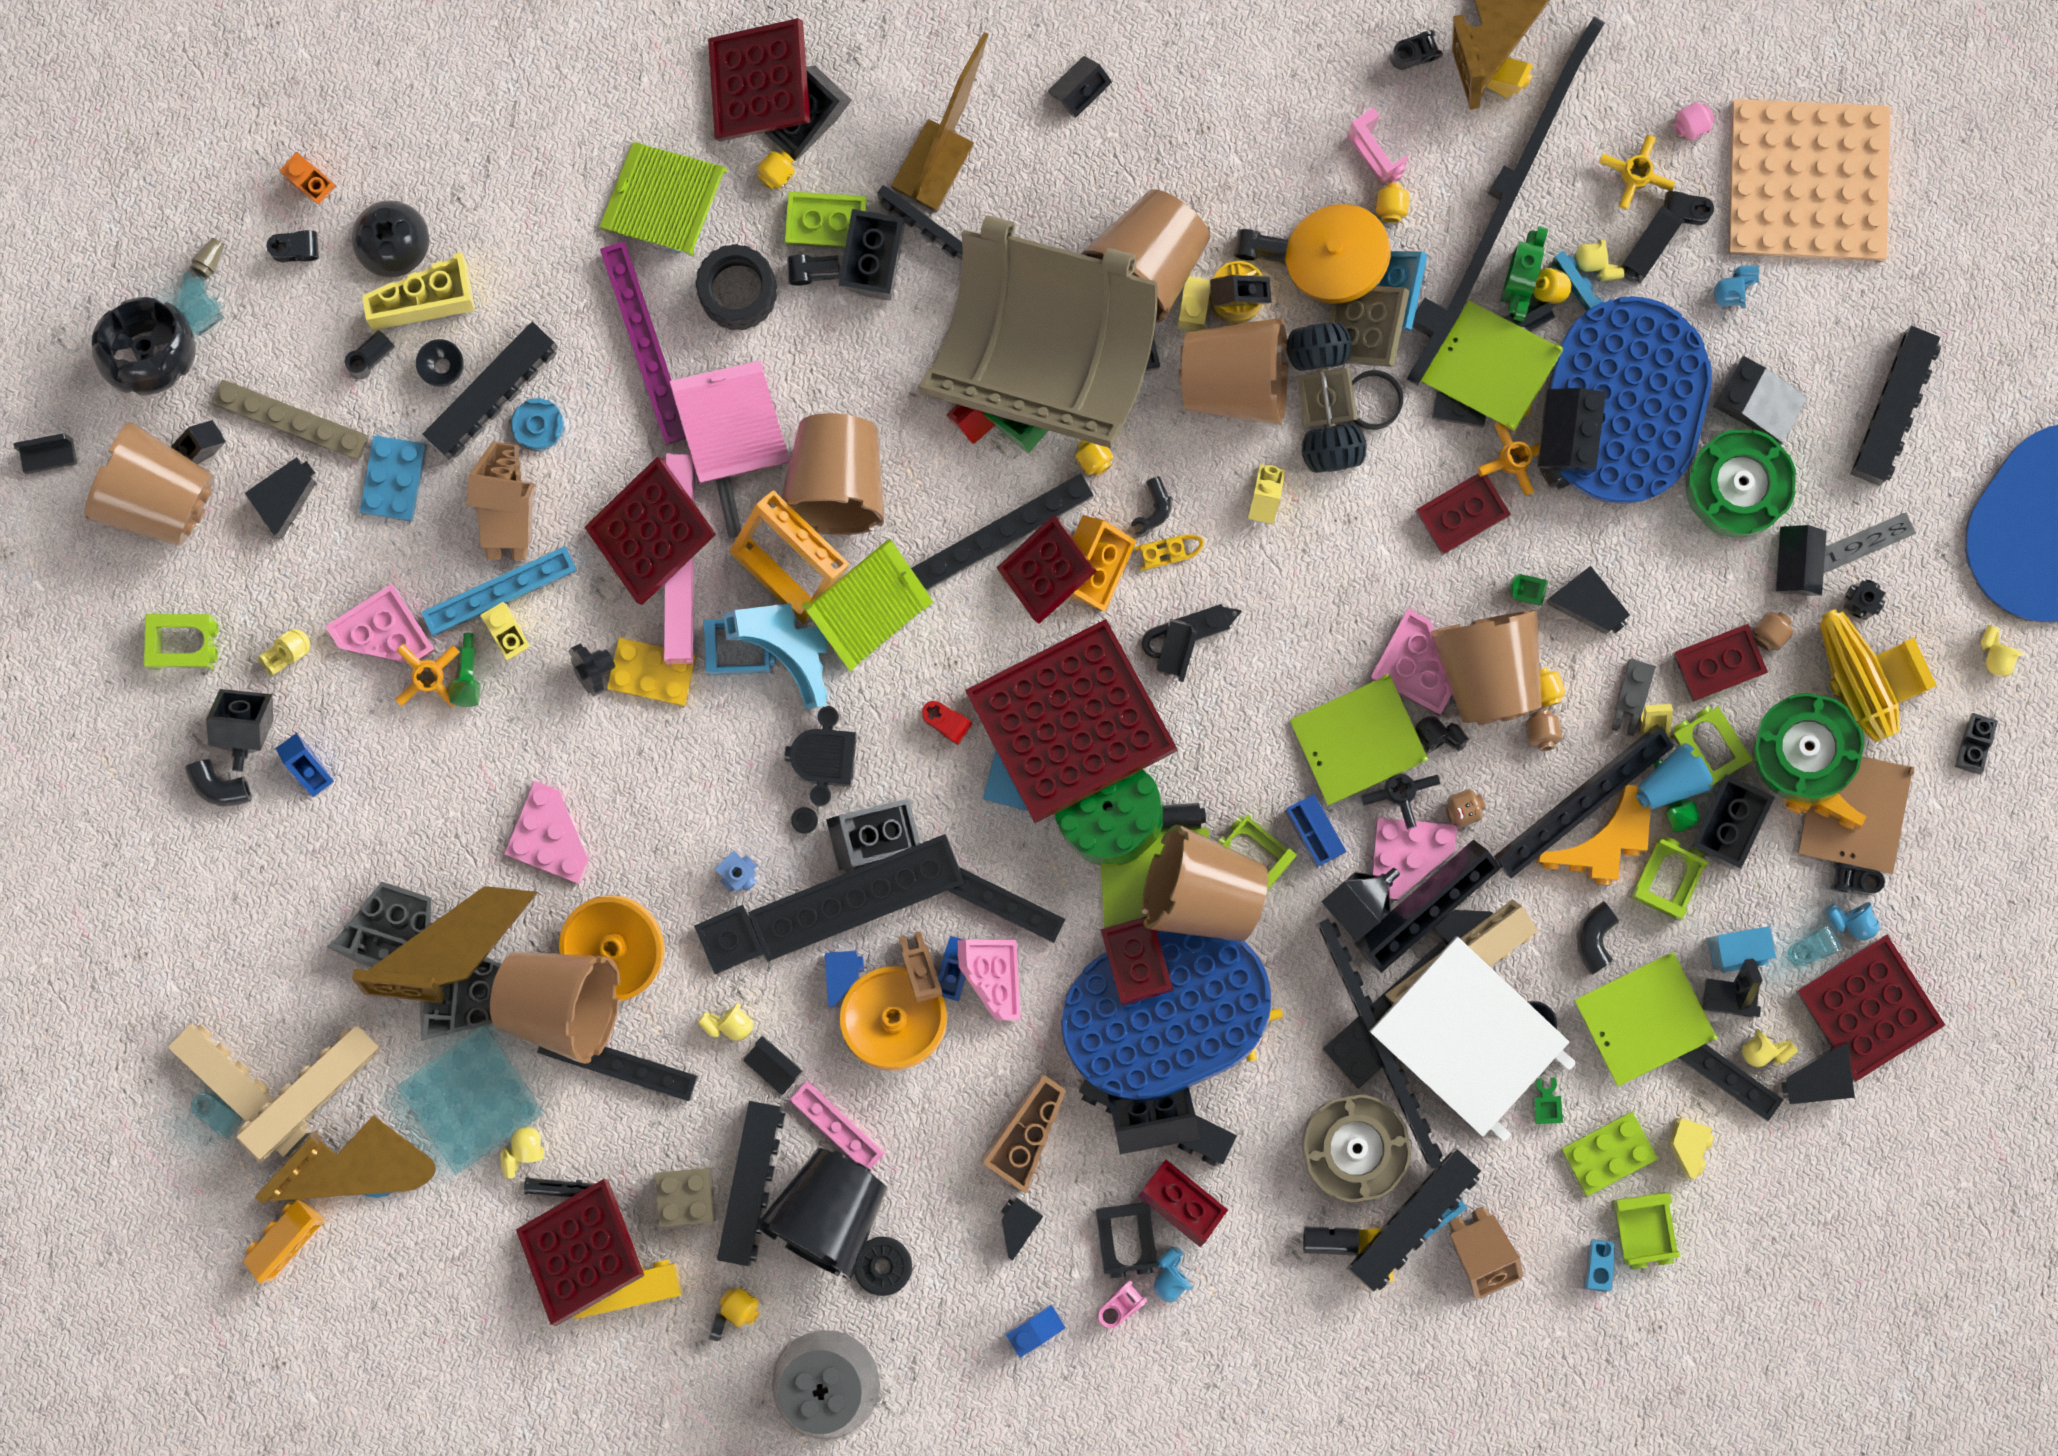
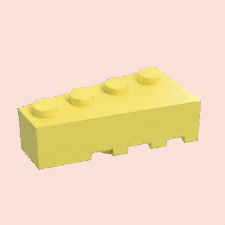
M462 252L454 254L453 258L444 262H436L431 265L432 267L424 271L407 275L408 278L397 283H389L363 295L365 317L372 331L475 311L467 262Z

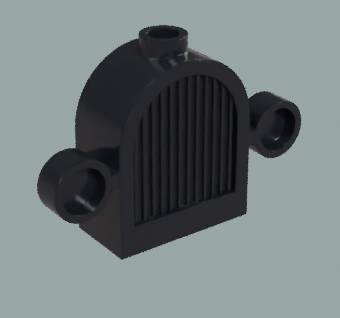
M824 706L818 712L817 718L822 725V729H810L801 733L794 740L792 746H786L784 761L791 762L794 771L800 778L809 783L817 784L810 791V800L818 807H824L831 801L832 795L827 785L852 787L857 734L856 732L833 730V727L839 721V714L832 706Z

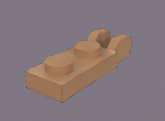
M921 932L914 933V940L918 948L909 950L905 936L898 937L902 959L916 1003L942 996V990L928 946H925Z

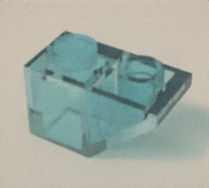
M187 271L183 277L178 309L185 315L192 330L200 336L225 318L220 312L223 306L214 295L211 297L207 295L205 289L208 286L199 275L194 277Z

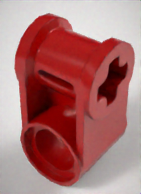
M938 701L927 702L922 709L924 722L957 745L961 743L973 722L960 713L951 710ZM935 707H938V714L941 717L939 719L937 717H934L932 720L929 719V712L927 710L929 708L933 710Z

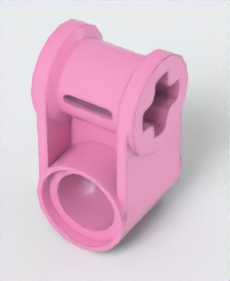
M1131 1280L1122 1285L1099 1308L1097 1318L1104 1327H1117L1148 1301L1146 1297L1142 1298L1134 1289ZM1126 1293L1134 1300V1303L1127 1297ZM1107 1308H1113L1117 1312V1319L1113 1323L1108 1324L1103 1320L1102 1315Z

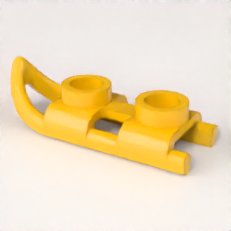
M1184 534L1135 546L1136 552H1142L1145 565L1140 566V571L1193 558L1202 550L1204 539L1198 535ZM1193 539L1199 541L1197 549L1186 555L1182 540ZM1167 544L1166 548L1157 549V546ZM1170 555V559L1160 561V556Z

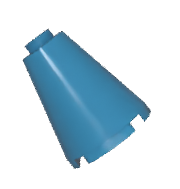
M1687 743L1678 746L1637 787L1638 793L1636 798L1643 808L1647 806L1652 810L1707 792L1713 788L1710 785L1713 780L1704 761L1700 756L1695 758L1690 753L1694 750L1692 746Z

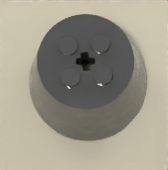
M833 1330L810 1332L793 1341L779 1357L772 1378L773 1398L780 1415L793 1429L803 1435L816 1439H835L858 1429L874 1410L880 1389L878 1369L867 1348L848 1334ZM818 1384H823V1388H828L824 1398H820L819 1394L816 1395L814 1392L818 1388Z

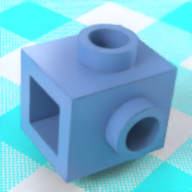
M734 850L715 868L723 877L720 882L730 892L734 889L739 893L742 890L747 892L757 882L755 877L758 873L754 870L757 865L747 855L742 858ZM741 869L742 875L736 878L735 872Z

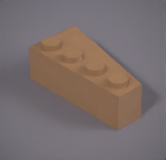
M492 441L469 474L466 505L474 506L475 509L480 511L493 509L519 514L522 480L518 445Z
M1040 1073L980 1159L981 1163L1027 1194L1030 1181L1037 1168L1038 1160L1043 1147H1045L1050 1129L1055 1121L1066 1090L1043 1073Z

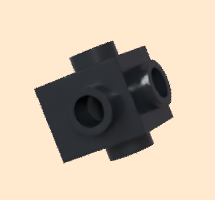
M1861 580L1855 585L1851 584L1845 594L1847 600L1843 607L1849 610L1851 615L1867 620L1874 614L1878 615L1885 605V601L1882 599L1886 592L1880 589L1881 586L1872 580ZM1864 595L1871 598L1870 602L1864 599Z

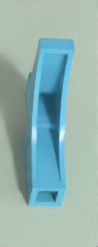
M791 603L734 610L723 614L727 640L749 642L774 655L795 680L801 693L805 710L827 706V692L822 680L823 668L818 656L827 652V640L818 627L795 630V614L792 611Z

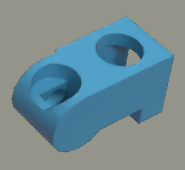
M1591 1239L1583 1289L1602 1292L1612 1291L1614 1242Z

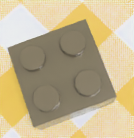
M712 1168L655 1173L659 1227L716 1221Z

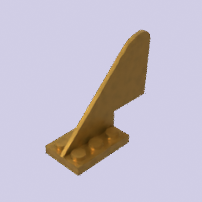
M1474 0L1482 26L1471 27V24H1466L1464 14L1453 16L1452 53L1470 110L1480 108L1481 97H1484L1485 87L1550 0Z
M373 1115L338 1154L321 1141L323 1137L314 1131L259 1191L255 1198L263 1205L266 1201L410 1191L423 1186L431 1180L435 1174L436 1165L432 1158Z

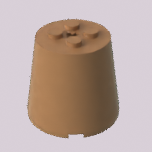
M1151 189L1096 238L1081 254L1103 260L1108 248L1135 254L1136 265L1132 275L1157 282L1156 322H1161L1168 315L1210 240V233L1203 220L1183 201L1167 192Z
M1275 318L1187 331L1184 344L1181 345L1180 349L1182 369H1179L1178 374L1179 385H1182V397L1186 411L1282 425V419H1284L1288 383V363H1283L1282 349H1286L1287 346L1284 319Z
M824 413L805 417L799 422L781 498L811 527H815L817 533L830 535L863 534L874 531L875 525L881 527L884 524L885 514L878 428L866 419L847 414Z
M128 422L121 429L108 450L113 454L107 466L101 465L85 504V518L181 546L188 536H191L196 523L199 524L205 514L203 507L212 495L213 489L211 487L214 475L138 425Z
M1536 610L1474 620V625L1461 627L1460 624H1455L1431 631L1436 650L1463 723L1477 722L1478 725H1485L1497 720H1502V722L1514 720L1518 717L1529 715V711L1542 707Z
M1172 826L1163 836L1161 843L1165 845L1160 855L1154 854L1147 874L1142 899V913L1147 915L1143 922L1144 926L1151 930L1245 941L1255 929L1265 903L1268 887L1266 866L1184 826Z
M513 952L502 962L492 986L490 1015L493 1025L500 1031L574 1061L589 1063L593 1055L599 1056L603 1051L615 1026L620 998L615 997L616 985L620 984L618 967L611 958L604 956Z

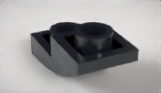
M1975 713L1970 715L1955 767L1979 775L1984 772L1988 750L1993 744L1998 720Z

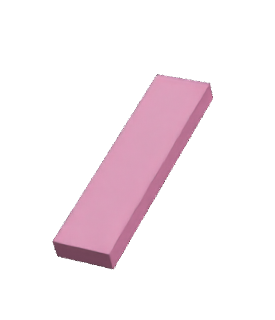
M808 1081L789 1099L801 1113L855 1163H861L871 1169L885 1154Z

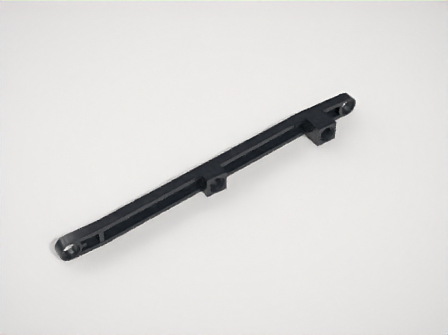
M1595 16L1566 62L1515 170L1513 171L1504 165L1492 184L1488 194L1500 202L1448 310L1425 297L1415 313L1412 327L1431 338L1406 379L1416 386L1419 385L1456 323L1570 84L1605 24L1604 21Z

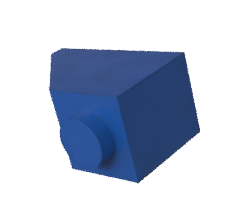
M295 733L275 748L283 764L312 797L334 782L315 753L298 733Z
M950 936L942 959L938 980L942 996L959 1002L966 977L959 968L958 940L963 939Z
M858 951L825 953L829 1007H835L853 984L860 979L859 972H864L863 956H858Z
M1050 1305L1006 1332V1336L1019 1358L1064 1330L1065 1326L1054 1307Z

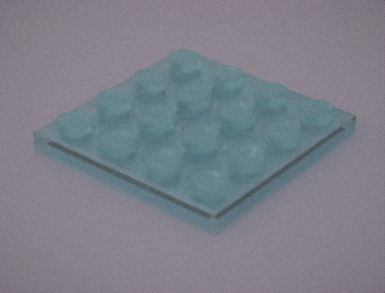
M486 1025L396 1086L455 1175L511 1138L517 1129L528 1126L545 1114Z

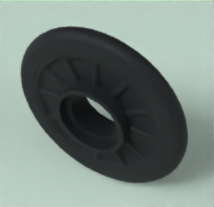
M884 1236L872 1238L866 1241L854 1272L855 1278L864 1290L873 1295H892L900 1291L910 1279L912 1272L911 1256L906 1247L894 1238ZM884 1258L890 1262L891 1266L888 1273L880 1274L876 1271L875 1263L878 1259Z

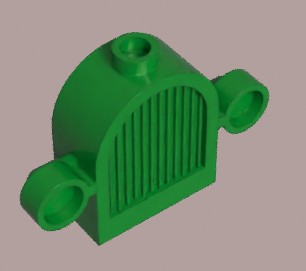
M1538 226L1536 231H1529L1526 242L1518 241L1512 253L1500 301L1509 303L1508 310L1514 314V320L1521 322L1525 320L1529 300L1542 264L1548 228Z

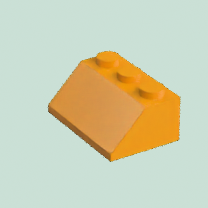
M1082 515L1073 538L1097 572L1079 587L1070 598L1105 612L1137 541L1102 519Z
M297 1199L295 1202L291 1200L282 1209L281 1212L284 1215L278 1222L273 1220L264 1229L263 1233L266 1235L261 1241H254L245 1251L247 1256L243 1262L260 1284L273 1281L326 1221L303 1199Z

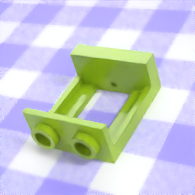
M146 614L144 667L150 670H161V668H208L209 670H214V663L218 661V649L214 647V638L219 633L218 621H215V617L210 614ZM162 628H197L204 635V644L195 653H162Z
M1710 706L1696 713L1698 719L1690 724L1686 719L1673 727L1675 733L1670 735L1671 739L1675 738L1679 746L1687 743L1694 748L1690 753L1695 758L1700 756L1704 761L1713 780L1710 785L1715 784L1723 779L1726 774L1730 775L1752 761L1751 756L1719 706L1711 710ZM1700 722L1713 724L1735 757L1715 771L1711 769L1692 737L1694 727Z
M1249 814L1244 819L1239 816L1230 827L1233 833L1227 839L1222 836L1217 843L1230 848V843L1235 836L1246 834L1275 856L1278 862L1268 872V891L1297 854L1290 848L1287 849L1253 821Z
M1666 837L1665 840L1659 839L1656 841L1630 898L1679 921L1684 918L1687 912L1685 908L1704 867L1710 861L1703 859L1705 856L1703 853L1691 848L1689 851H1686L1679 847L1681 843ZM1675 854L1684 859L1687 869L1673 901L1670 902L1649 892V889L1664 858Z

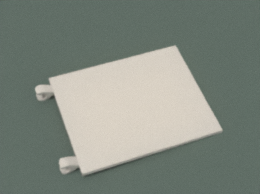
M1458 936L1449 943L1369 1031L1481 1136L1484 1137L1489 1130H1492L1503 1141H1506L1511 1133L1498 1120L1554 1059L1568 1070L1572 1069L1576 1064L1563 1051L1569 1041Z

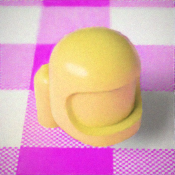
M1600 239L1598 243H1584L1577 248L1575 261L1581 271L1599 272L1596 278L1602 282L1624 278L1623 267L1618 268L1617 265L1608 264L1605 239Z
M1988 624L1981 639L1982 650L1986 651L1990 648L1986 658V667L1990 673L1996 676H2009L2014 672L2013 669L2018 656L2022 657L2024 652L1999 644V628Z
M291 629L274 640V647H270L259 655L257 660L260 665L266 666V673L269 676H273L284 669L287 664H293L305 656L310 650V640L303 631Z
M739 1002L729 1008L721 1017L705 1011L697 1022L709 1036L717 1038L721 1035L720 1032L722 1031L733 1041L745 1039L753 1029V1020L740 1009L741 1004Z
M1759 1028L1755 1030L1756 1035L1747 1043H1744L1741 1048L1746 1062L1757 1068L1765 1066L1772 1059H1774L1773 1061L1777 1065L1786 1064L1799 1052L1790 1039L1774 1045L1764 1033H1761Z
M532 1127L517 1129L511 1137V1150L506 1146L501 1150V1169L504 1171L505 1178L515 1177V1171L518 1169L519 1162H536L544 1158V1149L540 1146L541 1136L536 1129Z

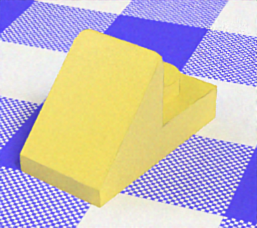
M1645 705L1644 712L1639 717L1640 736L1642 737L1658 724L1664 729L1670 739L1673 715L1672 705Z

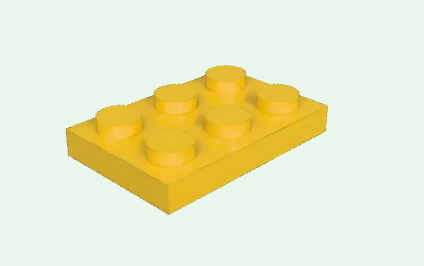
M619 637L614 657L615 669L611 670L607 689L685 707L697 655L693 654V664L667 665L664 660V647Z

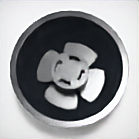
M385 200L370 205L358 216L352 230V246L357 259L367 270L379 276L397 277L409 273L422 262L429 247V230L424 218L413 207L400 201Z

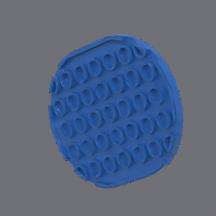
M1619 297L1618 299L1600 303L1586 311L1573 323L1563 337L1560 344L1563 352L1554 365L1549 389L1584 388L1606 392L1596 471L1590 475L1559 471L1568 483L1583 494L1603 502L1615 504L1645 501L1670 488L1690 466L1697 450L1712 385L1711 362L1704 347V341L1696 328H1693L1682 317L1680 312L1662 302L1649 298Z
M2058 425L2047 427L2032 434L2013 449L1977 500L1966 526V559L1968 567H1970L1977 581L1976 584L1983 594L1997 607L2010 615L2027 621L2058 622Z
M1156 930L1173 992L1122 1006L1107 952L1094 959L1082 970L1083 972L1078 976L1074 984L1071 985L1064 1001L1061 1020L1064 1044L1078 1072L1093 1086L1111 1096L1127 1100L1144 1101L1169 1096L1223 1073L1240 1063L1252 1052L1262 1038L1271 1012V989L1267 973L1260 958L1245 941Z

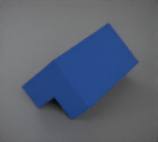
M1315 794L1302 801L1300 800L1284 810L1316 869L1347 852Z

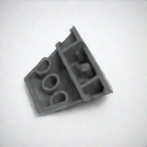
M381 882L362 904L361 910L350 922L346 923L345 929L327 947L357 963L373 967L430 926L432 898Z
M485 957L468 979L440 986L444 992L443 1003L421 1001V1041L493 1023L490 1015V997L494 979L501 963Z

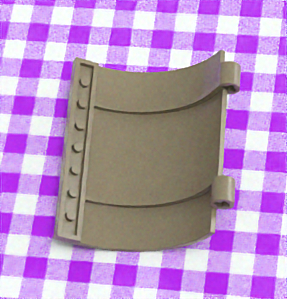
M987 215L981 226V234L963 230L961 233L963 249L962 273L954 315L942 349L933 367L928 369L918 386L919 393L1112 448L1131 412L1147 367L1156 323L1157 282L1132 275L1136 265L1135 254L1108 248L1103 260L1015 237L1014 222Z

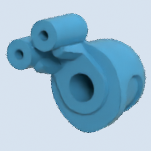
M1759 265L1739 266L1734 270L1732 278L1719 280L1714 287L1716 303L1721 307L1740 306L1741 309H1745V287L1759 282Z
M1870 902L1864 903L1848 913H1845L1840 907L1837 908L1835 904L1825 909L1826 914L1837 931L1844 932L1847 926L1853 937L1858 940L1871 939L1880 929V923L1872 913L1873 906Z
M1171 1246L1158 1259V1268H1164V1270L1154 1281V1291L1157 1296L1169 1303L1177 1301L1178 1297L1185 1290L1190 1291L1193 1288V1285L1177 1268L1182 1260L1181 1257L1184 1255L1183 1251L1177 1246Z

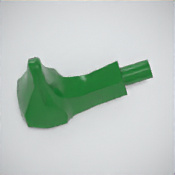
M463 633V647L458 649L460 653L458 654L456 679L449 683L448 695L450 703L460 707L477 706L480 700L481 683L474 680L473 674L476 649L473 648V633Z
M1663 760L1656 761L1653 764L1654 768L1656 769ZM1686 798L1668 804L1669 807L1664 813L1674 833L1689 830L1700 821L1695 803L1688 801Z

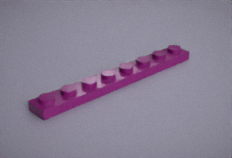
M622 241L601 248L600 252L665 444L667 446L685 440V434L669 383L672 379L626 243Z

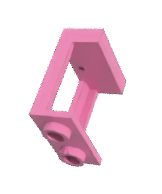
M1373 107L1351 122L1347 136L1383 186L1388 182L1396 183L1403 177L1402 173L1406 170L1405 167L1409 158L1406 155L1392 165L1370 133L1374 131L1379 118L1378 113Z

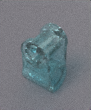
M1830 924L1793 944L1788 950V958L1795 966H1804L1820 958L1823 959L1843 949ZM1805 949L1807 954L1800 958L1798 953Z
M211 1093L200 1094L191 1102L192 1113L225 1139H229L243 1121V1118L228 1104ZM208 1100L209 1103L207 1106L210 1108V1110L202 1111L201 1109L203 1108V1105L201 1104V1101Z

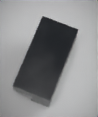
M1810 525L1780 526L1776 592L1822 596L1826 530Z

